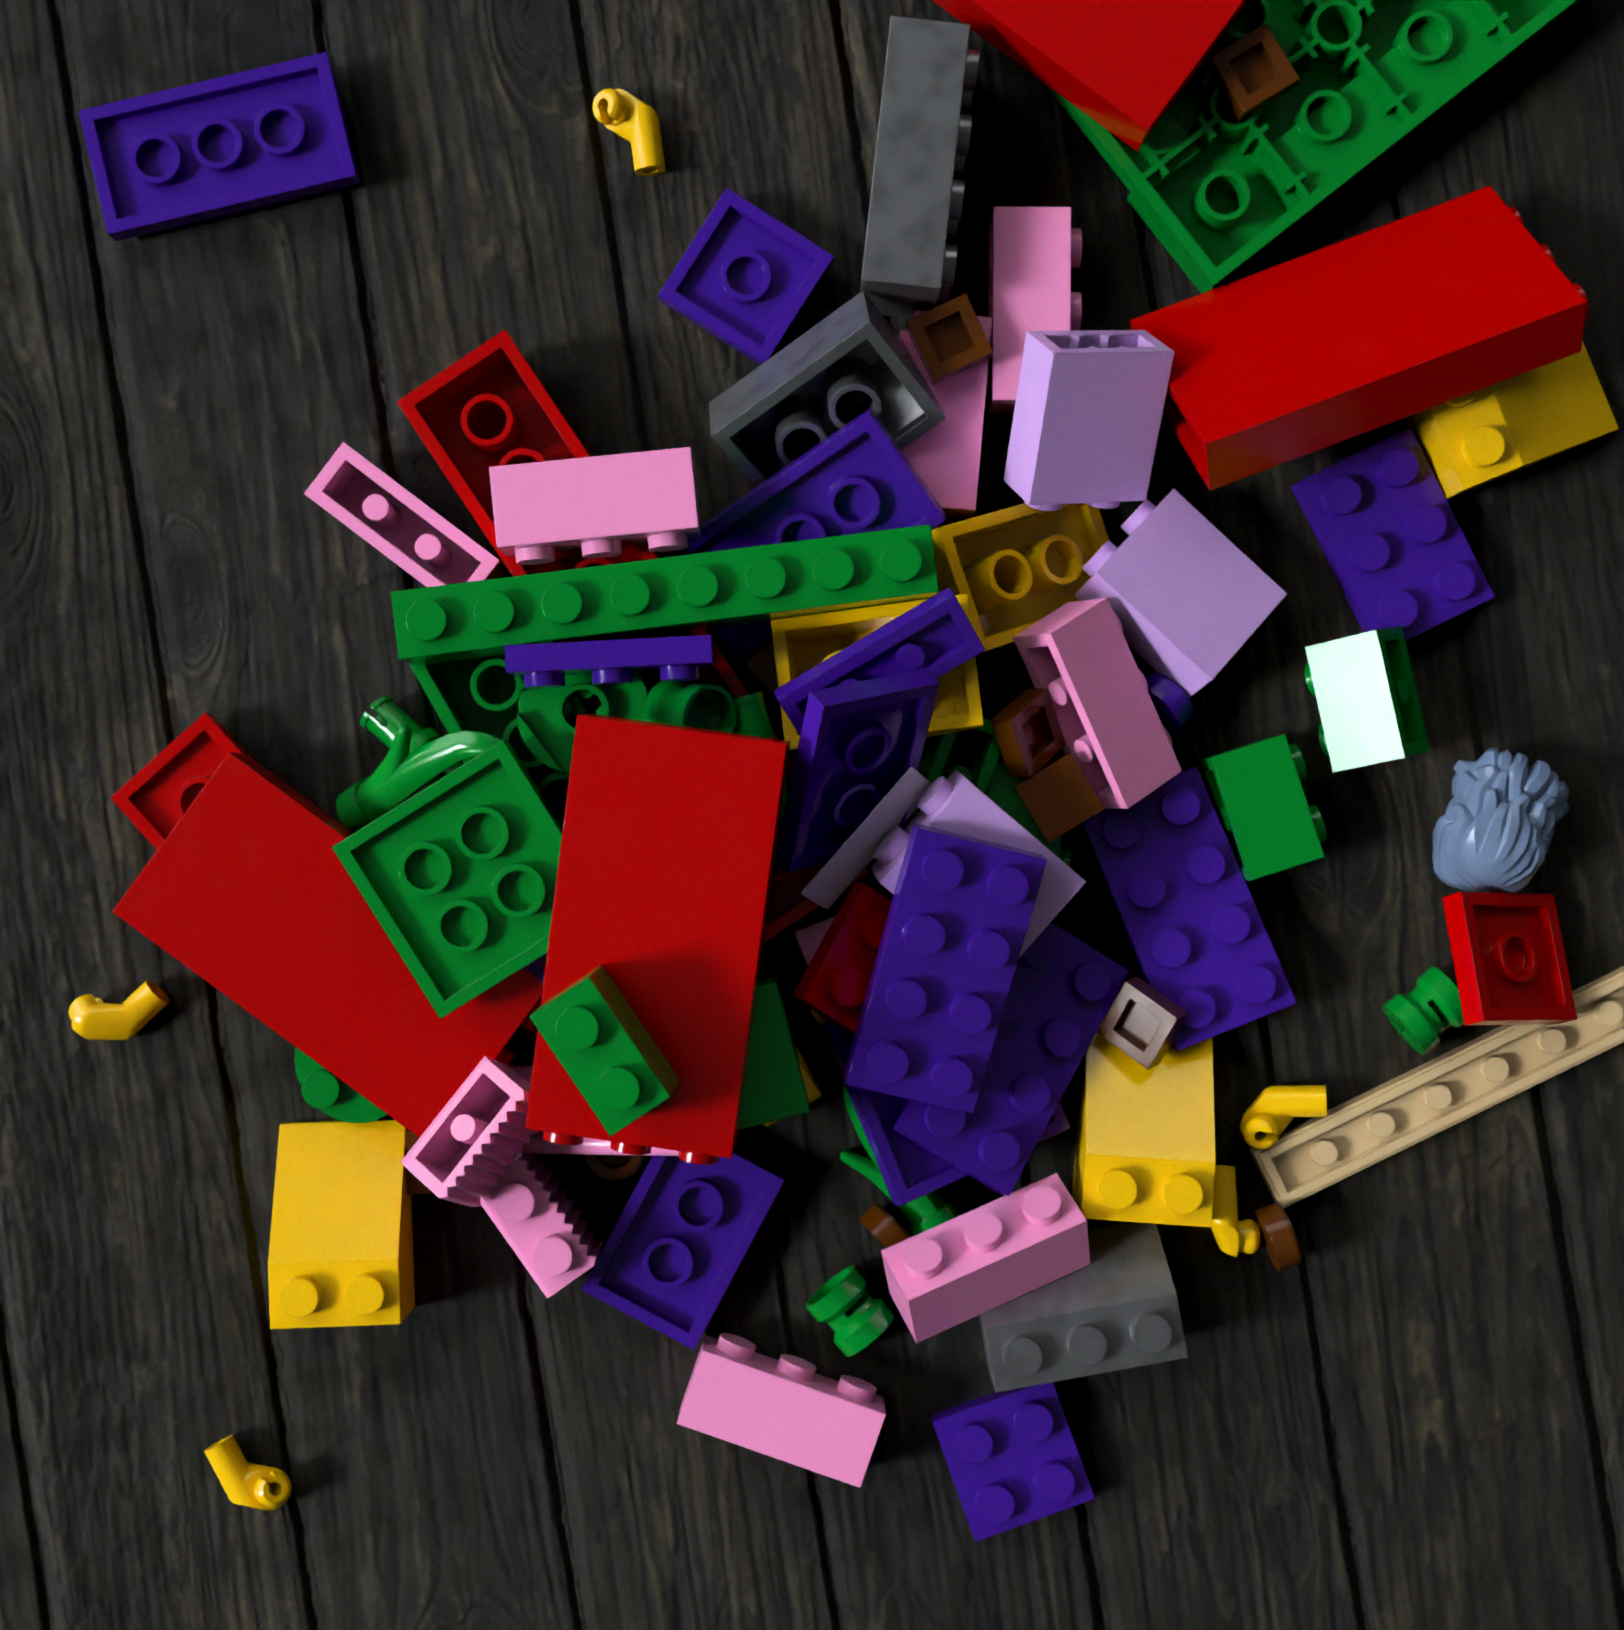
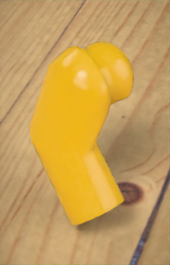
M607 88L598 92L592 103L594 117L598 122L604 124L607 129L631 143L635 174L639 176H654L663 173L666 169L657 112L650 105L623 89Z
M146 980L122 1004L103 1003L102 999L94 998L92 994L79 996L72 1002L68 1013L72 1020V1029L87 1040H128L156 1016L170 1000L157 984Z
M1277 1085L1265 1088L1246 1110L1241 1120L1240 1128L1247 1144L1254 1149H1269L1276 1144L1279 1136L1294 1117H1327L1326 1085Z
M1216 1165L1211 1229L1219 1249L1227 1255L1237 1257L1238 1252L1253 1254L1259 1249V1225L1252 1219L1238 1220L1235 1167Z
M233 1434L221 1439L204 1451L232 1503L259 1510L272 1511L280 1508L289 1499L292 1485L284 1471L274 1467L247 1462Z

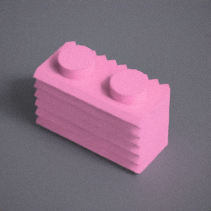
M484 1056L402 1159V1165L438 1198L469 1207L481 1206V1197L489 1196V1186H496L497 1176L506 1175L505 1166L514 1164L513 1155L522 1154V1145L530 1144V1134L538 1133L537 1130L525 1129L531 1082L514 1068Z
M520 1154L514 1158L513 1165L505 1166L506 1175L497 1176V1185L489 1186V1196L481 1197V1206L546 1298H549L595 1265L602 1251L603 1241L595 1240L596 1231L588 1230L589 1221L580 1219L582 1211L573 1209L574 1200L566 1199L567 1190L558 1189L560 1180L551 1178L553 1170L544 1168L545 1159L537 1158V1154Z

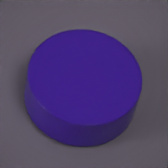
M1159 673L1144 674L1148 683V693L1162 725L1169 734L1178 733L1194 714L1191 699L1170 678Z

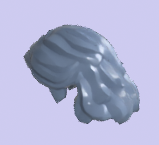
M1489 748L1477 761L1458 760L1453 767L1456 772L1452 778V795L1454 798L1449 802L1445 814L1438 819L1432 833L1433 870L1437 877L1447 886L1463 891L1478 892L1488 890L1491 893H1514L1529 883L1540 865L1544 862L1545 855L1549 852L1548 847L1550 846L1551 839L1554 836L1556 823L1569 811L1570 807L1567 802L1569 788L1564 781H1559V776L1554 771L1551 772L1550 766L1546 762L1537 760L1529 768V759L1526 755L1518 752L1513 758L1508 749L1500 752L1498 748Z

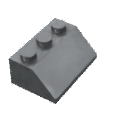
M864 290L709 402L711 437L755 488L871 407L901 450L944 421L946 417L901 338Z
M1116 1221L1088 1226L1091 1265L979 1315L988 1370L995 1393L1188 1358L1177 1294L1156 1224Z

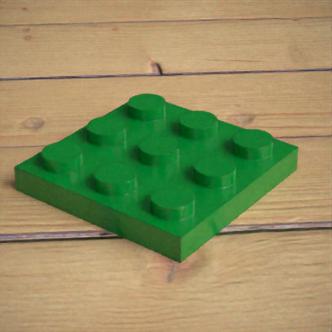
M507 739L495 744L332 847L440 1019L547 953L563 827Z

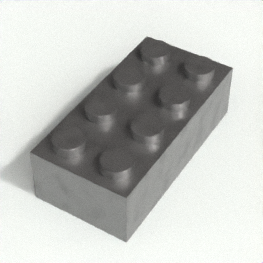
M898 16L890 17L860 292L864 290L881 314L885 316L913 318L915 311L926 312L935 308L937 301L948 302L950 298L951 286L954 283L958 246L947 245L946 239L956 240L965 189V180L953 179V176L963 177L972 126V115L960 113L970 114L980 50L967 49L970 24Z

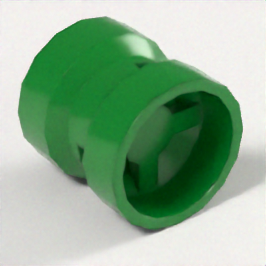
M693 681L658 682L652 687L646 697L643 710L644 721L733 733L737 719L736 704L728 691L721 686L701 682L695 683Z
M1431 966L1417 977L1416 987L1408 994H1396L1382 1005L1384 1014L1397 1032L1414 1050L1423 1056L1439 1044L1440 1034L1449 1027L1460 1028L1464 1025L1458 987L1441 970L1434 966Z
M850 1265L834 1275L806 1303L807 1310L816 1321L827 1323L834 1331V1343L846 1357L857 1354L871 1344L887 1329L895 1317L894 1313L882 1299H873L867 1292L866 1279L854 1265Z

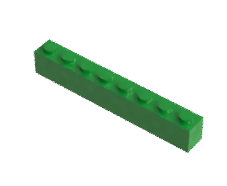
M929 524L393 591L390 594L398 659L416 666L504 655V645L632 639L923 600L936 595L939 589L931 526Z

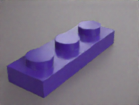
M947 587L774 690V693L800 735L809 691L924 668L937 679L985 651V648L956 596Z
M711 635L504 645L506 673L515 678L524 677V686L527 689L565 687V675L592 674V685L633 683V672L660 670L661 682L701 680L700 668L715 667L714 640Z

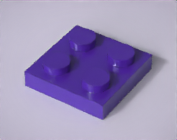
M726 188L659 292L658 297L661 303L761 365L777 353L833 265L834 256Z
M1053 1382L997 1393L993 1392L931 1415L935 1432L975 1542L1095 1499Z

